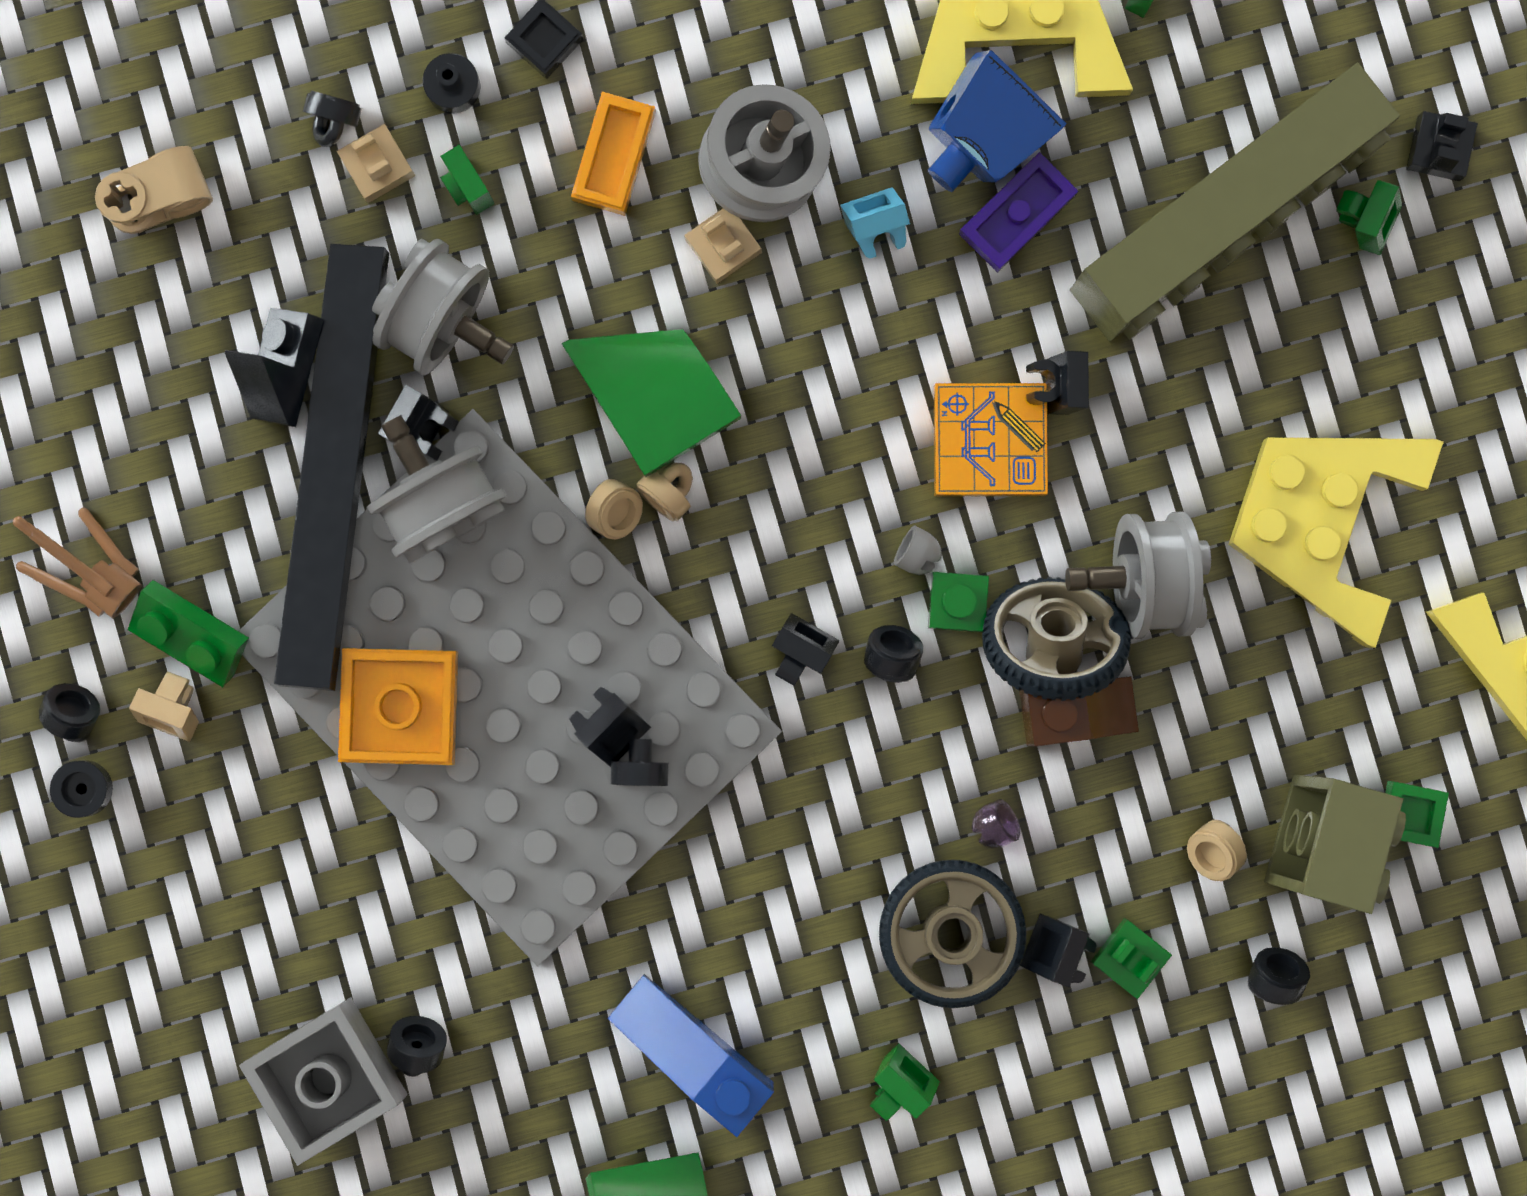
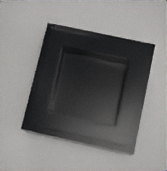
M538 0L504 37L506 44L546 79L584 40L582 33L545 0Z

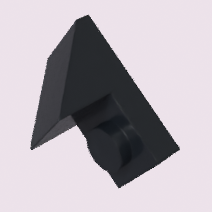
M270 308L267 323L262 333V342L258 355L225 350L227 361L250 418L296 427L324 319L309 313Z

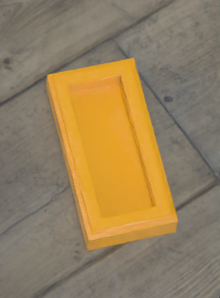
M602 91L572 190V201L623 216L626 215L655 117V106Z

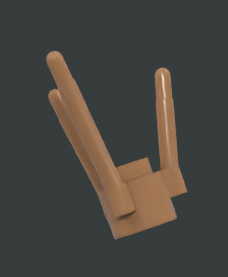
M81 508L78 511V515L113 562L111 565L101 560L92 568H89L23 517H15L13 525L83 579L80 586L87 592L23 561L16 564V569L19 572L85 605L98 617L104 612L112 619L117 617L139 593L142 584L133 578L139 571V568L123 556L87 508Z

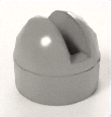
M914 525L902 540L894 559V565L916 575L930 573L935 568L934 562H938L942 556L938 540L929 532Z

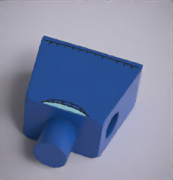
M992 50L977 52L967 63L930 124L929 131L946 149L931 165L928 172L934 180L950 192H953L970 172L983 182H997L1061 131L1067 123Z

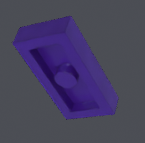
M1039 152L960 229L959 235L998 273L1079 191Z

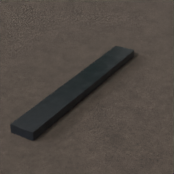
M330 244L321 318L324 319L316 352L274 684L280 687L335 691L378 349L373 344V329L379 315L372 311V307L377 296L386 285L389 252L385 247Z

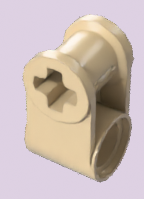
M178 146L163 150L146 161L116 173H111L101 180L95 193L96 206L101 214L109 219L114 227L129 234L141 233L174 218L194 214L213 202V197L192 148L189 146ZM126 194H131L133 197L130 200L131 210L123 213L120 210L123 207L122 197Z

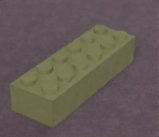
M1357 62L1086 267L1070 288V292L1109 342L1121 333H1124L1131 340L1151 325L1166 310L1161 304L1168 299L1174 307L1197 290L1200 284L1211 276L1207 271L1208 267L1212 266L1217 274L1256 242L1252 236L1253 233H1256L1263 240L1301 208V205L1297 202L1298 199L1306 207L1346 174L1343 167L1348 173H1351L1371 158L1379 148L1392 139L1385 130L1400 115Z

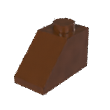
M1131 676L1116 678L1112 684H1109L1107 688L1102 689L1100 692H1094L1093 695L1085 696L1081 699L1076 697L1075 700L1066 699V701H1061V699H1056L1054 701L1048 698L1042 699L1041 696L1036 698L1031 694H1025L1024 690H1020L1027 746L1035 747L1139 732Z

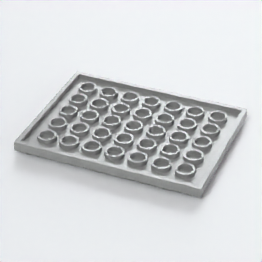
M472 409L459 421L454 432L449 431L434 445L443 451L437 461L443 462L467 449L479 446L483 454L477 461L493 490L503 488L507 496L500 500L505 510L458 538L455 537L440 545L436 550L410 564L404 554L395 558L391 550L397 542L380 513L371 515L369 510L366 509L356 519L335 691L280 687L274 684L286 586L254 615L239 632L249 637L242 653L244 658L337 756L339 747L342 648L458 651L455 765L344 763L538 967L759 755L782 730L484 419ZM427 459L429 465L436 462L435 460ZM407 471L381 496L400 486V482L409 476ZM600 687L618 695L651 726L640 739H652L651 762L669 763L668 786L612 785L611 767L591 752L574 735L576 730L569 718L578 711L585 718L589 719L602 706L593 695ZM629 750L619 761L629 760Z

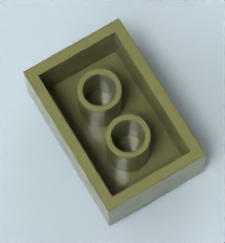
M1293 775L1264 882L1372 914L1375 903H1382L1388 891L1390 871L1385 869L1390 847L1398 845L1404 832L1406 814L1400 811L1404 798L1334 778Z

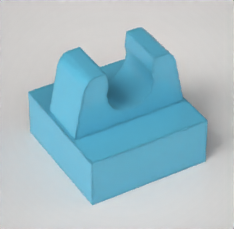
M893 187L840 205L847 228L867 258L876 257V250L873 244L874 239L877 235L885 232L890 233V238L897 250L905 247V225L910 224L905 203Z

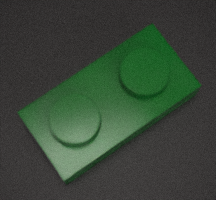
M154 580L141 590L127 629L222 688L235 675L249 637Z

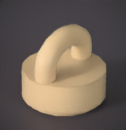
M673 463L661 474L654 472L646 478L643 476L636 484L641 496L655 510L672 522L679 521L691 507L685 496L691 488L693 477L690 468L684 463ZM679 477L678 484L676 486L672 485L671 483L674 479Z
M607 479L596 487L589 498L585 511L586 523L597 533L608 539L616 540L623 538L631 533L639 523L643 502L640 494L632 487L615 479Z
M1214 819L1209 821L1188 840L1187 853L1190 862L1202 876L1210 880L1224 881L1230 879L1246 862V848L1240 835L1221 820Z

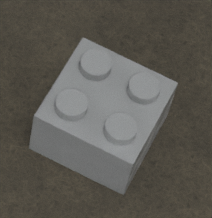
M351 997L239 1065L297 1166L395 1108L408 1095Z

